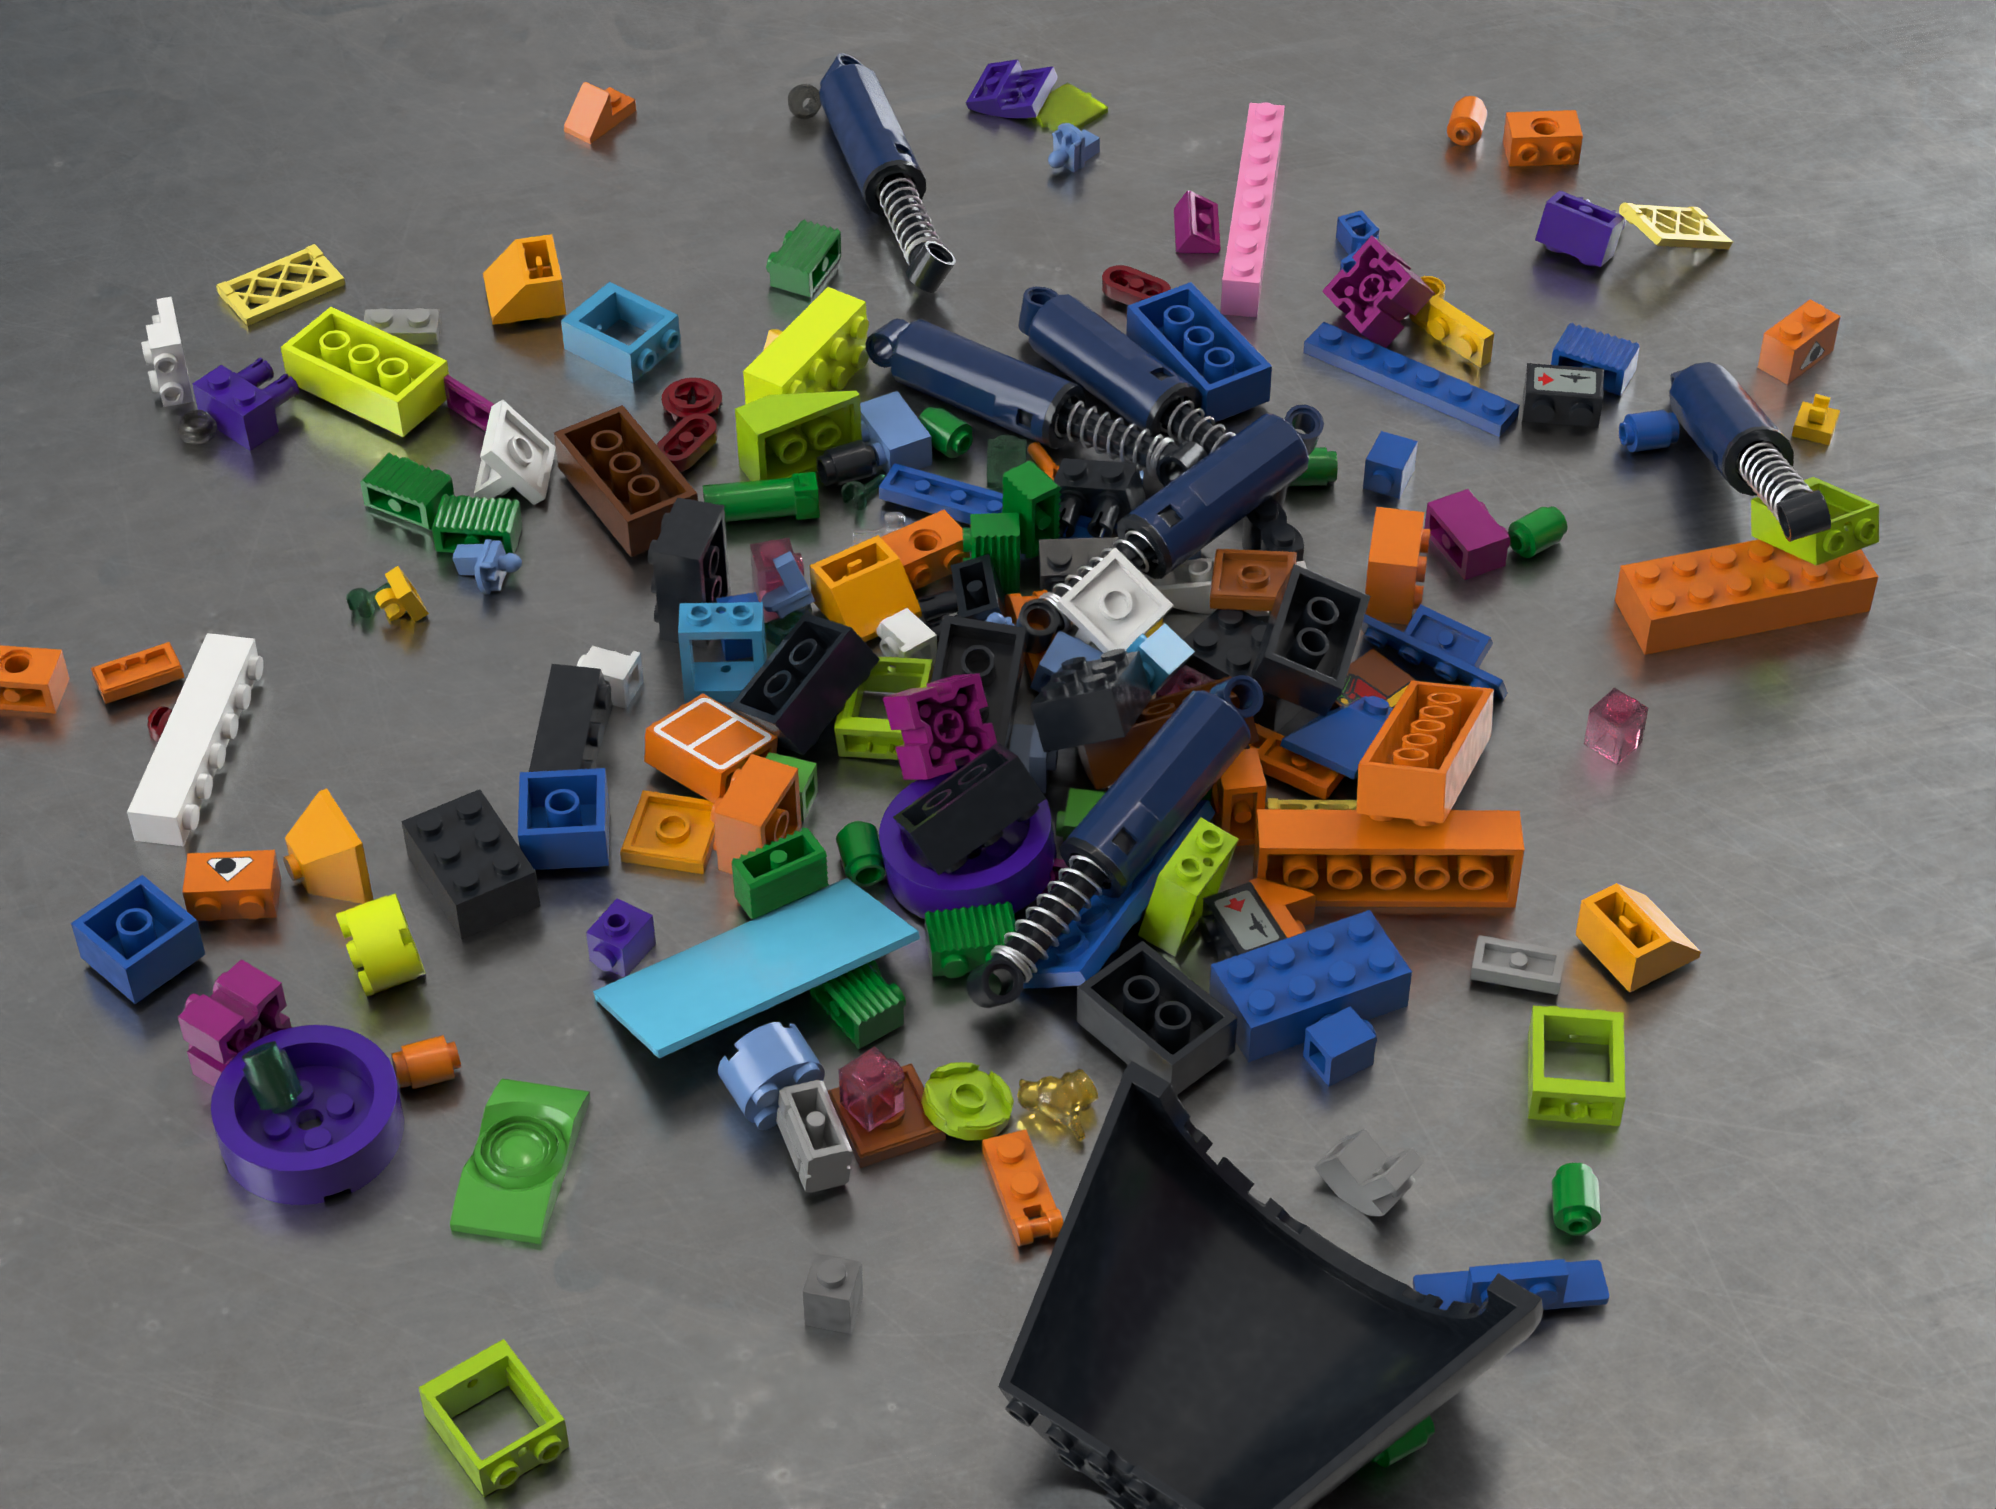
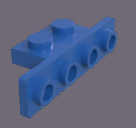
M1421 604L1404 632L1365 614L1361 629L1364 633L1363 637L1371 644L1379 648H1385L1388 645L1398 650V654L1412 664L1419 665L1423 662L1434 667L1433 670L1437 675L1450 682H1455L1457 678L1471 687L1494 689L1493 696L1498 699L1504 700L1508 692L1503 680L1479 668L1493 645L1491 637Z
M1565 1259L1475 1266L1469 1267V1271L1415 1275L1412 1283L1413 1289L1417 1292L1440 1297L1443 1303L1439 1309L1447 1310L1453 1301L1475 1303L1481 1307L1483 1302L1488 1301L1487 1288L1498 1273L1542 1298L1543 1310L1605 1305L1608 1303L1610 1296L1602 1264L1599 1260L1565 1262Z

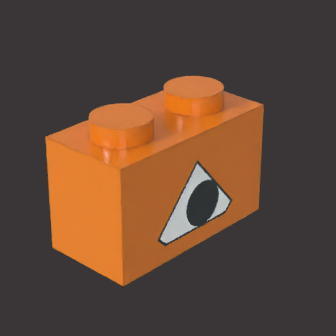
M1811 299L1764 333L1757 368L1787 385L1833 351L1841 316Z
M275 850L187 854L182 893L187 912L197 921L277 918L281 875Z

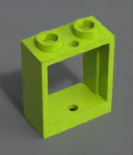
M1811 477L1803 481L1808 484L1810 489L1813 491L1819 490L1824 496L1831 518V529L1789 542L1782 531L1780 522H1778L1759 497L1751 499V536L1816 566L1879 543V505L1818 478Z
M879 657L880 660L871 670L868 679L859 685L845 703L844 709L837 715L834 731L839 757L899 760L895 747L904 744L901 730H891L888 719L858 717L864 691L898 693L911 688L927 687L926 684L931 683L934 670L933 659Z
M1200 817L1159 873L1138 936L1176 957L1199 925L1198 920L1202 917L1203 898L1220 892L1239 839Z
M1533 1005L1528 1031V1119L1620 1126L1626 1099L1624 1012ZM1544 1040L1609 1045L1610 1082L1544 1077Z
M504 1339L418 1387L425 1417L483 1497L497 1489L509 1487L519 1476L541 1463L545 1464L553 1461L563 1450L569 1447L565 1419ZM509 1386L539 1427L486 1459L481 1460L451 1418Z

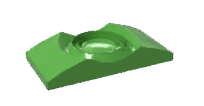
M503 1078L500 1080L485 1106L479 1137L473 1154L462 1169L450 1220L451 1231L542 1245L591 1099L590 1091Z

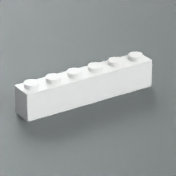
M207 633L128 808L127 814L135 841L184 847L190 831L197 828L201 805L204 799H209L211 795L213 777L216 770L221 769L224 765L228 742L236 737L238 719L242 710H246L249 707L253 684L255 680H260L263 673V658L258 656L255 639Z

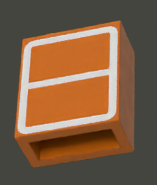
M702 693L646 728L644 762L710 802L715 803L717 798H723L730 787L731 778L735 770L738 768L742 769L751 754L766 758L768 752L777 754L778 737Z

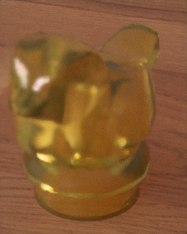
M1077 1069L1072 1073L1066 1072L1061 1079L1047 1076L1037 1082L1024 1079L1019 1080L1020 1087L1017 1098L1018 1103L1023 1108L1029 1111H1038L1051 1120L1070 1128L1078 1142L1085 1139V1133L1080 1123L1081 1111L1090 1109L1091 1104L1098 1100V1092L1092 1080L1083 1070Z

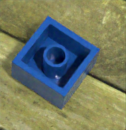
M606 768L520 772L518 841L520 849L534 870L609 866L610 802Z
M144 875L139 876L71 923L80 957L134 1004L206 955L197 919Z

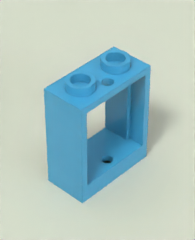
M608 282L561 320L565 350L631 383H634L646 372H649L659 361L681 344L679 317L677 314L611 282ZM619 319L646 331L629 346L603 333Z
M763 602L680 603L678 637L685 703H688L702 693L717 702H733L767 661ZM752 639L754 661L694 662L692 640Z

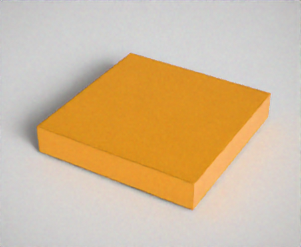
M643 790L620 850L621 862L704 874L713 850L715 838L714 822L711 821V810L714 803L705 799Z

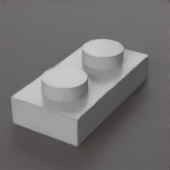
M366 309L364 322L410 344H438L441 314L440 309Z
M1478 935L1470 979L1558 995L1566 950Z

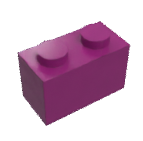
M1469 489L1427 503L1424 529H1431L1430 540L1464 580L1506 566L1507 552L1510 546L1509 534L1489 514L1485 504L1479 502Z

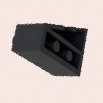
M560 664L551 665L529 772L596 769V759L613 708L611 686L606 685L601 669Z

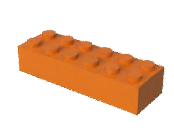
M1758 539L1621 565L1615 602L1644 655L1868 612L1871 609L1878 575L1862 549L1816 566Z
M1411 680L1358 764L1356 813L1369 815L1371 819L1376 821H1391L1395 818L1410 819L1414 824L1420 826H1434L1438 823H1444L1491 737L1494 689Z
M1257 809L1253 875L1254 879L1260 878L1313 893L1316 896L1315 907L1516 908L1525 850L1520 811L1451 810L1444 823H1438L1434 826H1420L1414 824L1410 819L1395 818L1391 821H1376L1371 819L1369 815L1357 814L1356 810Z

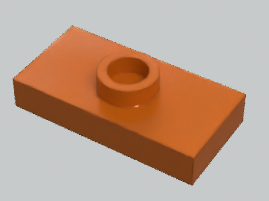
M170 642L91 668L93 679L105 704L185 678L183 668Z

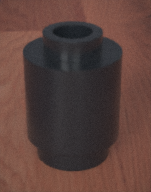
M860 439L824 450L823 455L816 457L818 474L825 486L833 484L835 487H839L871 477L873 468L877 465L872 447L870 445L865 446L864 442Z

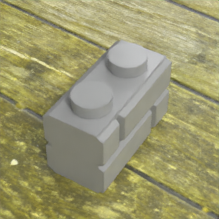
M815 1080L784 1087L779 1090V1107L777 1108L776 1122L796 1171L799 1172V1178L805 1192L811 1193L845 1185L850 1179L851 1168L849 1165L852 1162L853 1151L824 1082Z

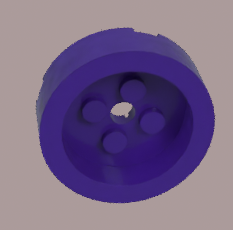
M965 765L956 766L957 770L931 779L914 781L904 788L889 804L879 828V841L885 872L893 895L902 906L925 919V913L928 911L934 913L936 910L941 912L945 909L951 911L954 908L960 910L962 907L969 909L972 905L976 908L980 905L986 907L988 904L995 906L998 902L1003 905L1007 901L1012 904L1013 913L1020 911L1033 902L1047 887L1051 880L1050 872L1055 858H1057L1051 812L1047 800L1045 799L1038 804L1039 810L1029 819L1022 822H1017L1016 820L1002 830L1004 834L997 842L985 848L979 846L971 852L980 854L974 859L968 858L962 867L952 873L944 871L938 875L920 858L893 819V816Z
M305 1025L291 1027L274 1032L255 1041L238 1053L225 1067L217 1080L211 1099V1117L221 1155L231 1176L243 1188L254 1195L282 1204L310 1205L324 1203L325 1196L336 1194L349 1188L351 1193L361 1189L375 1179L391 1162L399 1148L404 1131V1115L397 1078L389 1058L368 1038L354 1031L336 1026ZM317 1116L320 1117L322 1122L319 1127L309 1130H302L298 1125L309 1120H316Z

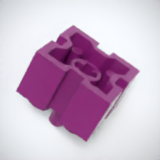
M1371 235L1352 257L1356 261L1352 269L1348 273L1341 269L1322 292L1338 309L1347 314L1345 317L1362 335L1377 345L1387 348L1405 328L1400 321L1410 313L1415 316L1435 293L1418 275L1410 271L1411 267L1393 249Z
M980 673L953 675L927 683V687L911 688L883 697L891 730H901L904 744L895 748L904 780L931 779L957 770L956 766L968 764L997 743L993 724L982 723L979 711L981 708L988 707Z
M241 959L229 971L222 973L217 978L213 986V994L210 997L205 994L200 996L194 993L187 998L185 1009L178 1016L183 1039L189 1043L187 1054L193 1075L215 1087L222 1071L243 1049L269 1034L292 1027L290 1018L281 1013L287 1006L281 982Z

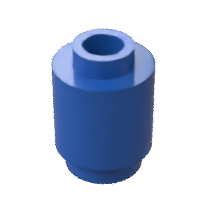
M1665 410L1627 414L1624 422L1619 425L1620 442L1623 446H1627L1630 452L1668 448L1671 443L1678 441L1680 434L1676 415L1673 412L1667 413Z

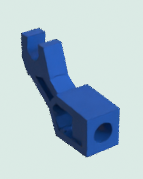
M1362 210L1340 216L1337 219L1336 238L1348 253V256L1341 260L1340 270L1343 269L1347 273L1356 264L1352 257L1370 236L1373 235L1379 240V228Z

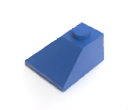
M1364 696L1329 711L1325 717L1322 715L1316 717L1282 738L1280 746L1351 779H1355L1358 777V764L1393 708L1389 707V703L1382 698Z

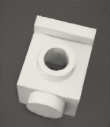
M908 608L880 622L877 627V635L882 639L880 641V648L885 657L933 659L934 666L937 654V635Z
M592 646L587 655L583 654L577 664L579 667L601 669L606 685L611 686L613 705L627 709L644 682L641 653L633 651L628 656L616 651Z

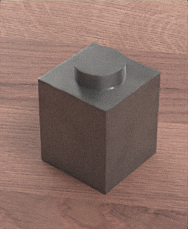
M818 1253L814 1254L802 1292L805 1325L848 1334L852 1333L863 1298L862 1262Z

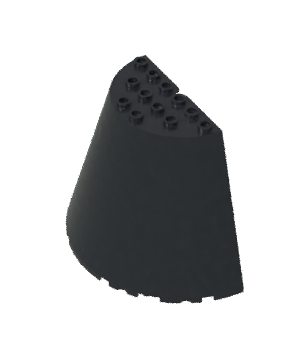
M1131 1061L1123 1073L998 1386L1009 1401L1005 1407L1006 1411L1021 1424L1027 1427L1031 1426L1057 1450L1055 1454L1066 1465L1078 1472H1083L1106 1490L1108 1494L1105 1496V1499L1115 1509H1310L1527 1340L1541 1322L1543 1314L1542 1298L1499 1273L1488 1286V1301L1483 1302L1481 1307L1475 1303L1453 1301L1447 1310L1439 1309L1443 1303L1440 1297L1432 1294H1421L1409 1285L1362 1262L1315 1232L1309 1226L1294 1219L1272 1198H1269L1266 1204L1257 1200L1249 1193L1254 1183L1228 1158L1223 1157L1216 1164L1206 1153L1213 1143L1190 1121L1191 1116L1178 1099L1171 1083Z

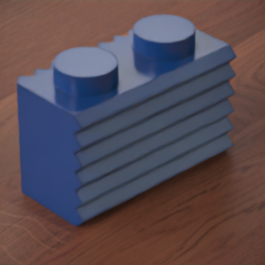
M1572 322L1567 326L1553 349L1551 365L1604 369L1603 391L1622 396L1630 379L1635 374L1640 345L1637 342L1632 343L1630 340L1623 338L1618 339L1616 335L1611 337L1609 333L1604 335L1602 331L1597 333L1595 329L1582 328L1581 325L1575 326Z

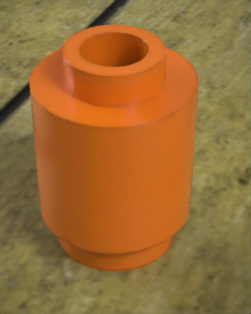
M1465 96L1455 103L1447 126L1448 137L1454 143L1461 146H1471L1480 140L1487 118V109L1481 99L1475 96Z
M444 1035L401 1046V1051L391 1053L400 1089L411 1086L412 1090L455 1079L454 1069L461 1068L455 1041L446 1043Z

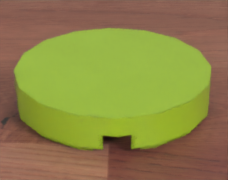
M954 1062L936 1068L925 1084L921 1099L925 1115L935 1127L944 1133L963 1140H984L998 1135L1008 1125L1014 1103L1009 1086L999 1075L991 1070L988 1075L978 1070L980 1065L969 1062Z

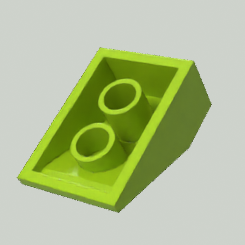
M856 390L768 395L735 408L739 467L750 481L791 478L792 474L816 472L818 471L816 457L823 455L824 450L859 439L862 440L860 394Z

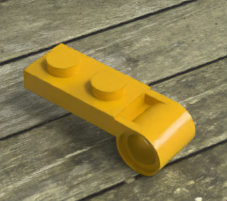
M1433 276L1420 277L1435 294L1415 316L1410 313V319L1425 329L1435 339L1478 367L1482 368L1490 363L1494 332L1445 301V284L1442 280Z

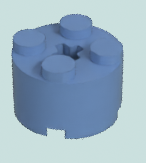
M772 1022L754 1029L734 1044L738 1052L730 1061L724 1055L718 1067V1074L744 1116L748 1121L755 1123L759 1130H767L777 1124L779 1090L810 1081H823L825 1077V1070L798 1028L792 1023H789L790 1028H784L780 1022Z

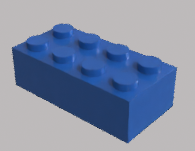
M1192 282L1127 306L1126 335L1199 389L1202 396L1201 409L1204 411V418L1211 416L1217 422L1270 401L1271 364Z
M1367 910L1211 964L1209 995L1237 1017L1236 1043L1249 1063L1304 1043L1307 1027L1317 1023L1323 1016L1330 1013L1335 1014L1349 1006L1352 1007L1362 1020H1370L1408 1006L1412 971L1371 910Z

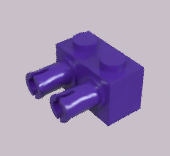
M1559 190L1546 201L1535 241L1545 244L1546 248L1553 252H1565L1575 256L1585 265L1602 267L1614 256L1621 231L1626 226L1625 218L1620 213H1616V210L1610 211L1591 203L1588 199L1583 200L1584 197L1578 198Z
M263 358L256 359L254 363L238 373L232 372L223 365H220L192 383L199 418L249 451L279 432L275 409L292 397H296L300 393L299 387L291 376L283 374L264 389L258 388L274 378L272 367L266 360L263 361Z

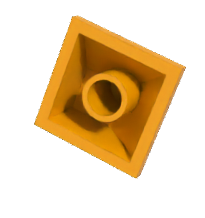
M328 789L321 790L285 837L289 855L283 857L287 872L293 881L300 879L308 894L360 904L372 901L374 899L363 843Z

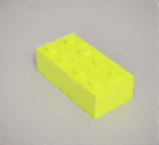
M827 287L743 371L745 404L768 395L836 392L842 390L848 380L859 369L864 368L869 360L866 351L869 327L866 302Z
M333 307L328 308L281 346L285 373L296 381L299 388L401 437L408 434L446 401L444 377L449 375L447 360Z

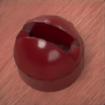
M160 706L152 710L148 716L147 726L150 737L154 741L159 742L173 709Z

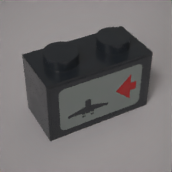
M1527 363L1523 390L1522 422L1599 428L1603 403L1604 369Z
M1251 882L1203 898L1202 917L1198 920L1199 929L1203 939L1207 943L1212 942L1217 950L1219 962L1287 938Z

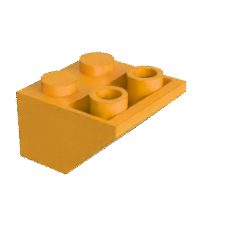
M552 234L515 239L484 271L483 279L492 325L566 315L562 276Z
M879 535L810 565L811 593L815 599L813 603L830 621L853 628L864 642L878 637L877 627L882 620L893 616L905 608H908L918 618L922 617L919 602L900 558Z
M1616 883L1581 900L1575 935L1629 993L1700 958L1701 951L1645 894Z

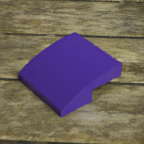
M1018 59L990 63L986 66L966 101V105L970 110L990 116L1003 118L1037 117L1058 76L1053 66L1023 71Z

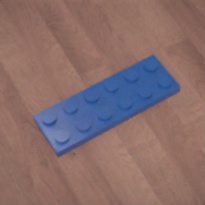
M1201 800L1119 898H1110L1103 894L1100 896L1093 894L1089 899L1092 907H1082L1078 912L1081 920H1072L1067 925L1070 933H1061L1057 937L1059 946L1053 947L1050 945L1046 950L1048 959H1039L1035 963L1037 972L1032 973L1030 981L1023 984L1024 989L1080 986L1099 972L1109 956L1120 947L1121 940L1132 925L1141 919L1142 912L1149 904L1159 873L1200 817L1210 822L1216 812L1208 800Z

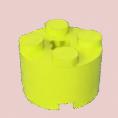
M396 893L336 913L344 938L353 937V940L348 941L346 947L354 968L364 967L363 971L358 972V976L366 997L417 979V977L425 974L417 947Z

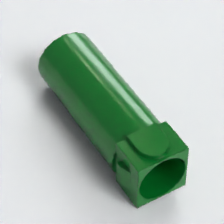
M815 472L792 474L791 478L703 485L704 502L724 505L725 522L796 516L797 520L820 518L819 494Z

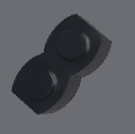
M1270 498L1244 517L1243 550L1297 552V562L1303 561V537L1295 527L1287 523L1286 512L1277 501Z

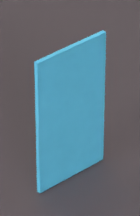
M845 878L593 991L597 1002L607 1009L654 1055L662 1058L919 940L920 935L917 929L851 880Z

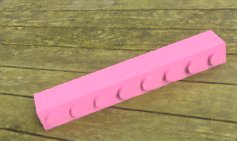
M1266 102L1249 104L1222 278L1220 312L1222 315L1255 318L1258 315L1283 140L1284 105H1273Z

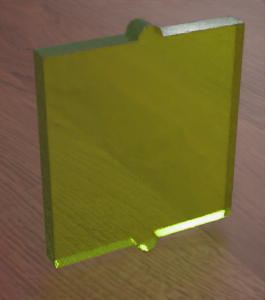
M1067 82L1049 93L1039 114L1033 118L1039 121L1042 127H1048L1053 131L1058 130V126L1062 123H1070L1081 129L1106 114L1108 106L1091 97V93H1085Z

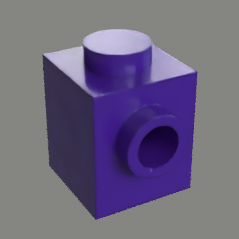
M616 898L586 932L590 961L603 971H611L622 977L628 976L656 944L653 915Z

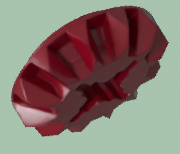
M685 378L675 381L664 390L661 399L665 414L672 415L675 422L696 413L709 416L718 415V409L723 405L720 388L715 383L703 378ZM692 396H695V400H697L695 404H689Z

